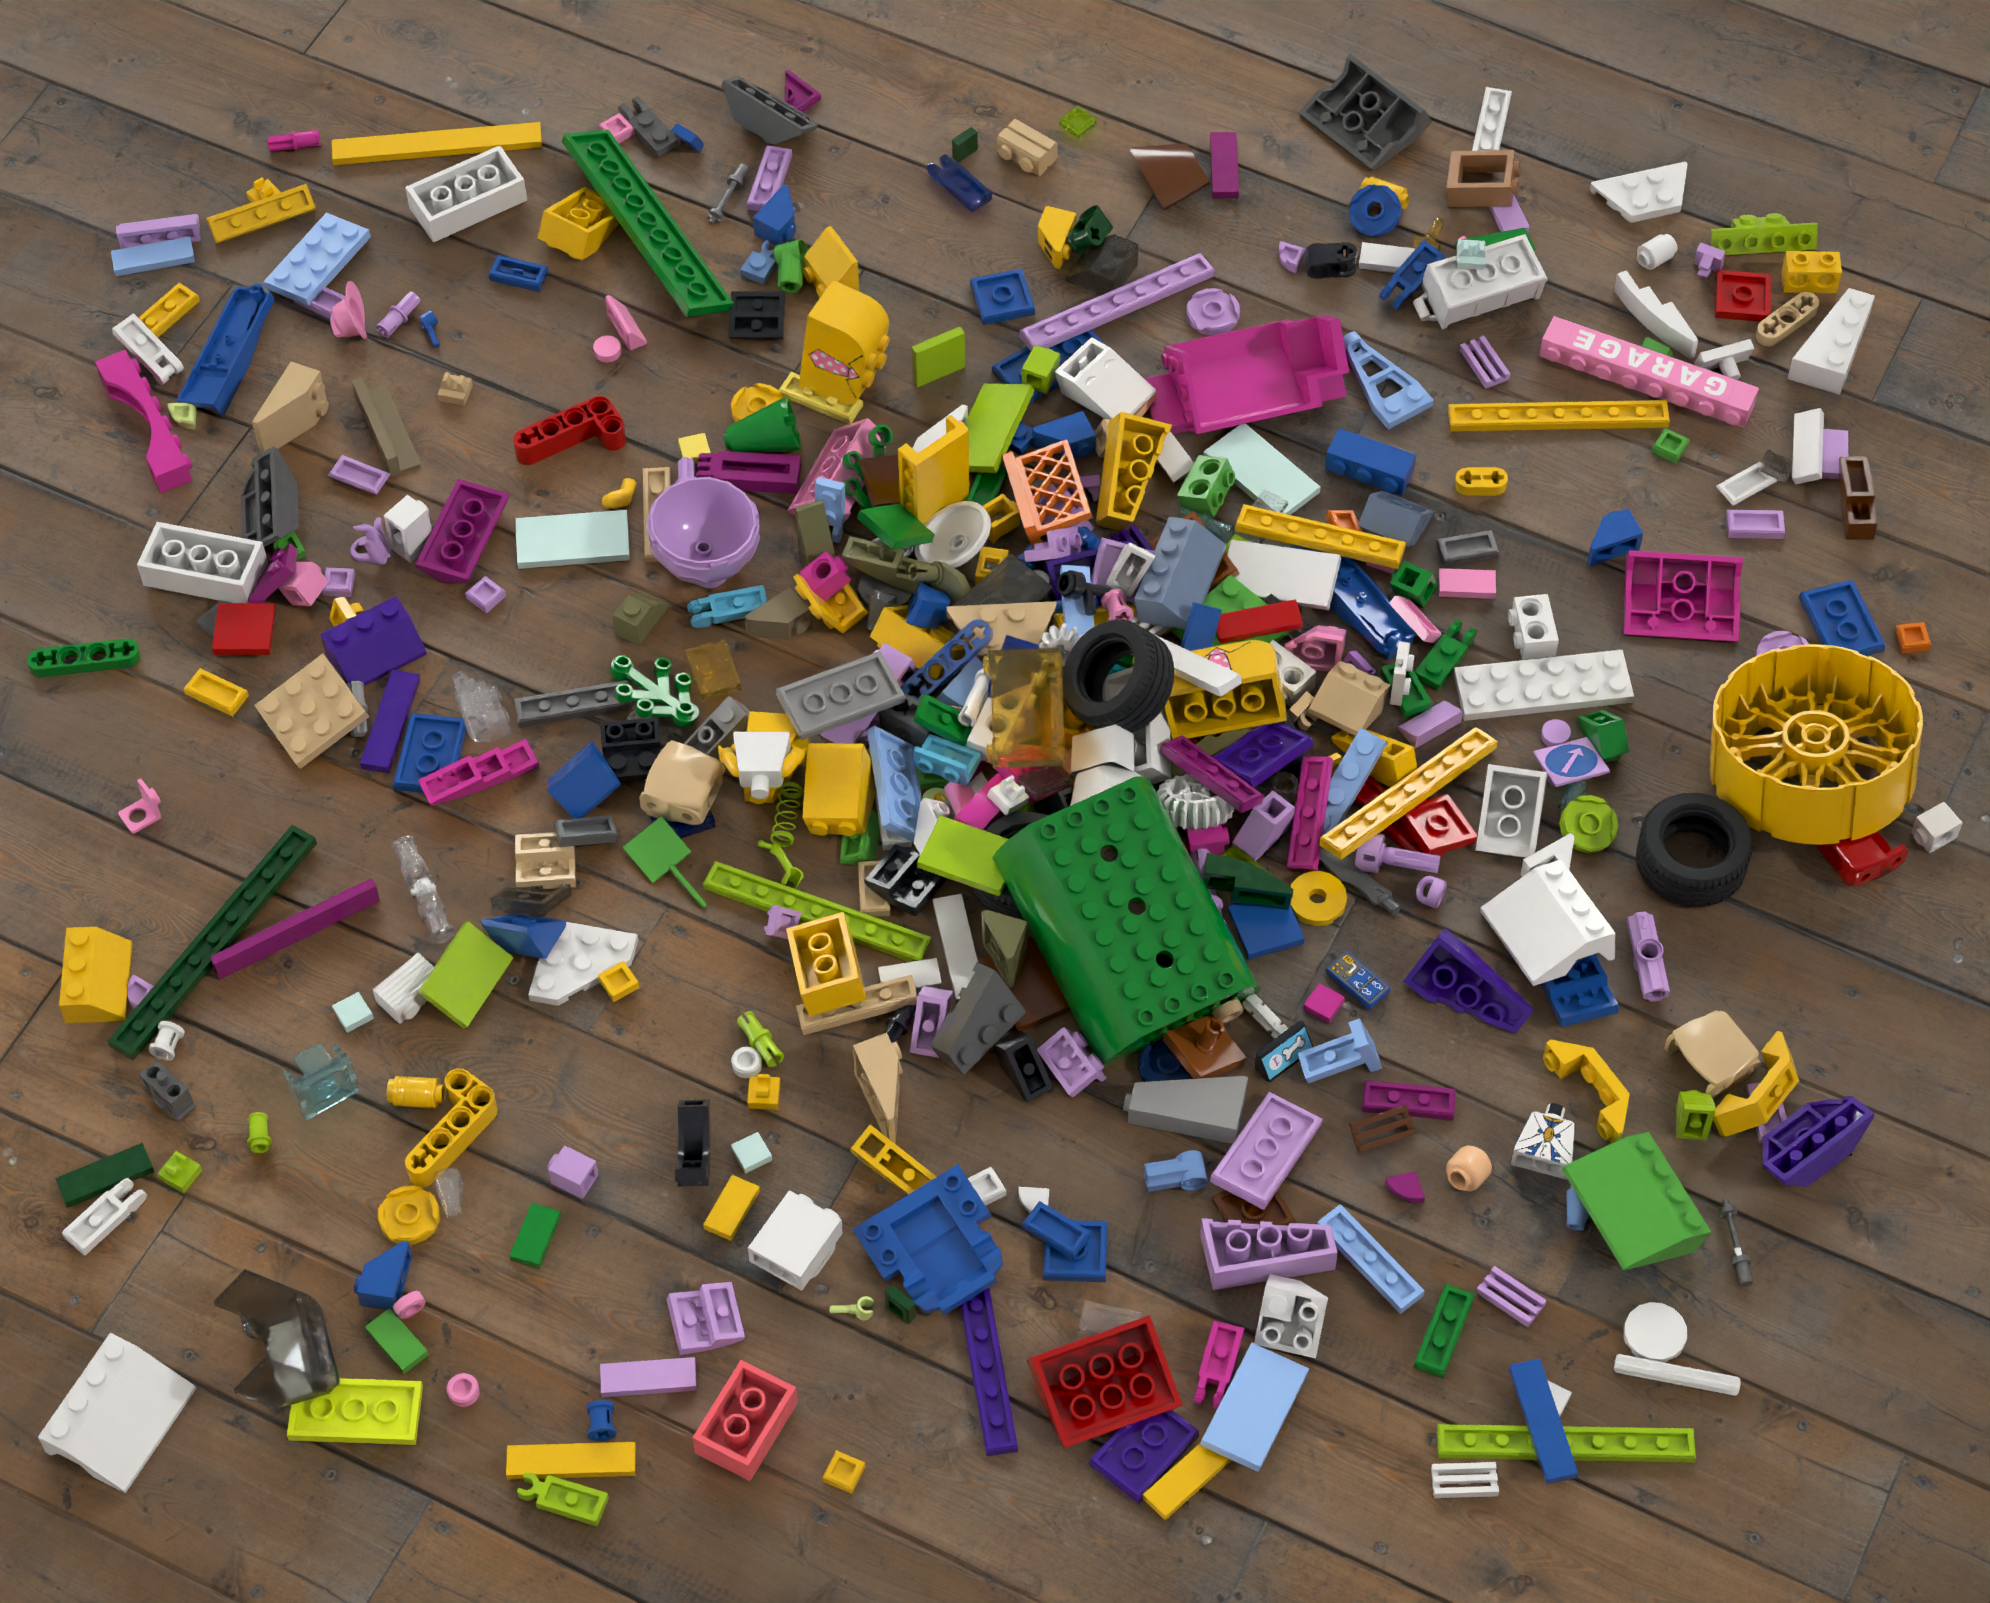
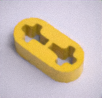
M1496 467L1462 468L1456 473L1454 486L1458 493L1466 496L1501 495L1507 488L1508 475L1503 469ZM1464 479H1469L1471 484H1466ZM1492 479H1497L1499 484H1494Z

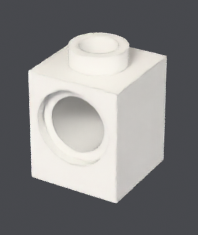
M1942 802L1917 816L1911 833L1916 843L1923 846L1930 854L1958 837L1963 822L1945 802Z

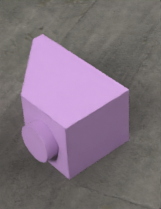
M927 986L922 988L917 998L910 1053L939 1058L930 1044L948 1012L950 1013L953 991Z

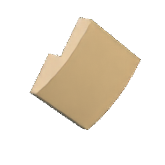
M555 832L515 835L517 891L576 887L575 846L559 847Z

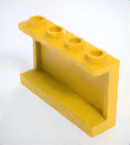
M952 415L946 417V434L919 453H916L907 443L898 448L900 504L923 524L944 507L966 501L969 495V431L963 422L957 421Z

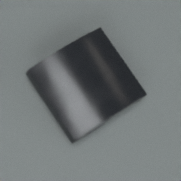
M731 291V300L734 302V305L731 306L729 339L784 338L785 291Z
M895 844L864 879V883L890 904L911 915L917 916L945 883L946 877L917 868L920 854Z

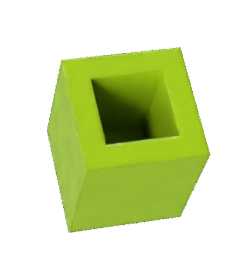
M1035 345L1022 367V384H1031L1034 390L1047 394L1056 378L1055 371L1060 367V353Z

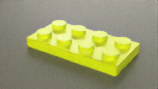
M295 1377L287 1438L289 1441L416 1445L423 1391L422 1381Z

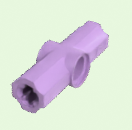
M1646 911L1636 912L1627 918V927L1634 954L1633 966L1638 972L1643 999H1647L1650 1002L1661 1001L1663 998L1669 997L1670 994L1662 958L1663 946L1658 940L1653 915L1648 914ZM1644 955H1649L1653 958H1647Z

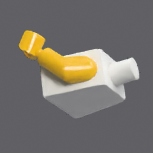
M734 732V744H731V747L722 748L718 746L720 762L724 763L732 776L739 777L740 786L751 787V796L756 799L768 797L769 787L782 786L784 777H789L799 764H805L807 760L808 746L801 749L796 748V744H792L791 747L790 732Z

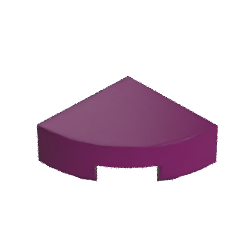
M1415 1171L1386 1178L1385 1184L1393 1195L1409 1200V1203H1424L1425 1196Z

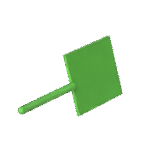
M662 816L623 846L624 850L652 883L671 870L702 908L707 906L705 901L675 867L692 852Z

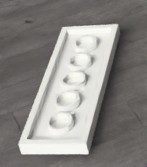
M1623 650L1454 667L1453 673L1464 721L1633 703L1634 693Z

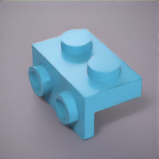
M929 734L921 748L917 746L914 748L913 757L915 767H918L921 771L934 773L944 777L949 782H958L967 786L982 760V753Z

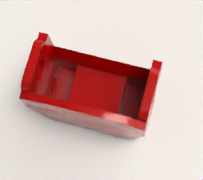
M1878 831L1852 841L1850 838L1839 840V843L1816 844L1818 850L1849 886H1860L1891 873L1905 862L1909 852L1908 848L1903 844L1892 850Z

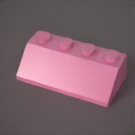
M869 418L833 430L788 508L791 514L796 515V508L806 503L815 502V482L818 477L842 483L853 477L859 480L861 489L863 488L865 483L855 470L844 466L843 456L850 451H857L862 459L873 458V446L869 443L868 434L876 425ZM876 434L877 439L880 441V436ZM850 456L851 463L855 464V459ZM849 483V488L854 491L853 484ZM846 494L845 521L849 518L851 514L850 509L856 501L853 496H847Z

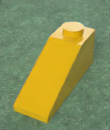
M1366 729V731L1387 742L1385 749L1369 774L1377 782L1392 787L1417 769L1413 746ZM1341 730L1331 738L1332 742L1346 753L1355 736Z
M871 1124L851 1147V1153L907 1195L937 1177Z

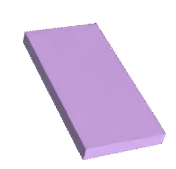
M1268 1092L1212 1173L1210 1182L1264 1210L1320 1128L1323 1119Z

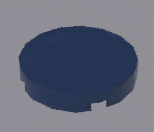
M1163 1038L1154 1043L1153 1041L1150 1042L1140 1053L1138 1070L1143 1082L1193 1079L1164 1043Z

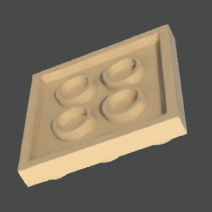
M323 653L254 705L300 769L370 717Z

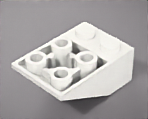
M1092 337L1055 371L1063 395L1105 419H1113L1120 412L1133 415L1156 393V389L1114 350Z

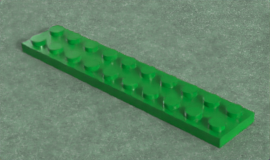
M609 129L564 133L561 142L685 316L731 311V306L734 305V302Z

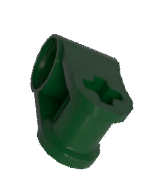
M1098 205L1085 210L1068 234V244L1076 253L1085 251L1089 246L1101 245L1107 234L1113 229V225Z

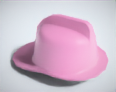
M348 281L346 284V297L335 304L331 310L330 323L333 334L336 337L344 336L346 338L361 335L363 339H367L363 301L356 285L352 281Z

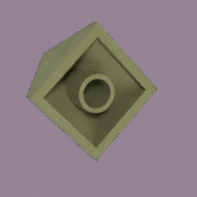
M985 910L982 912L983 944L1007 987L1012 988L1016 983L1028 952L1027 921Z

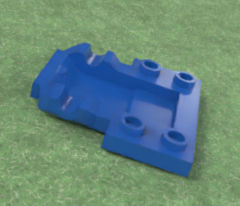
M959 1164L852 1229L884 1281L887 1282L901 1274L904 1278L903 1286L908 1295L924 1313L941 1310L943 1315L966 1301L972 1300L974 1296L997 1283L995 1275L1003 1267L1001 1250L997 1247L989 1232L981 1230L978 1226L992 1216Z

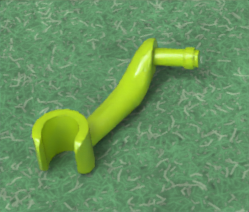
M759 840L758 846L769 849L770 853L774 854L783 866L786 873L781 883L785 885L789 880L794 884V889H797L804 877L803 872L792 866L785 852L775 842L770 844Z

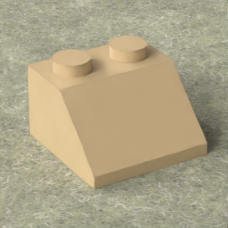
M1339 661L1328 672L1308 709V713L1356 736L1360 728L1366 730L1382 713L1391 685L1382 681L1377 676L1369 675L1357 669L1352 664Z

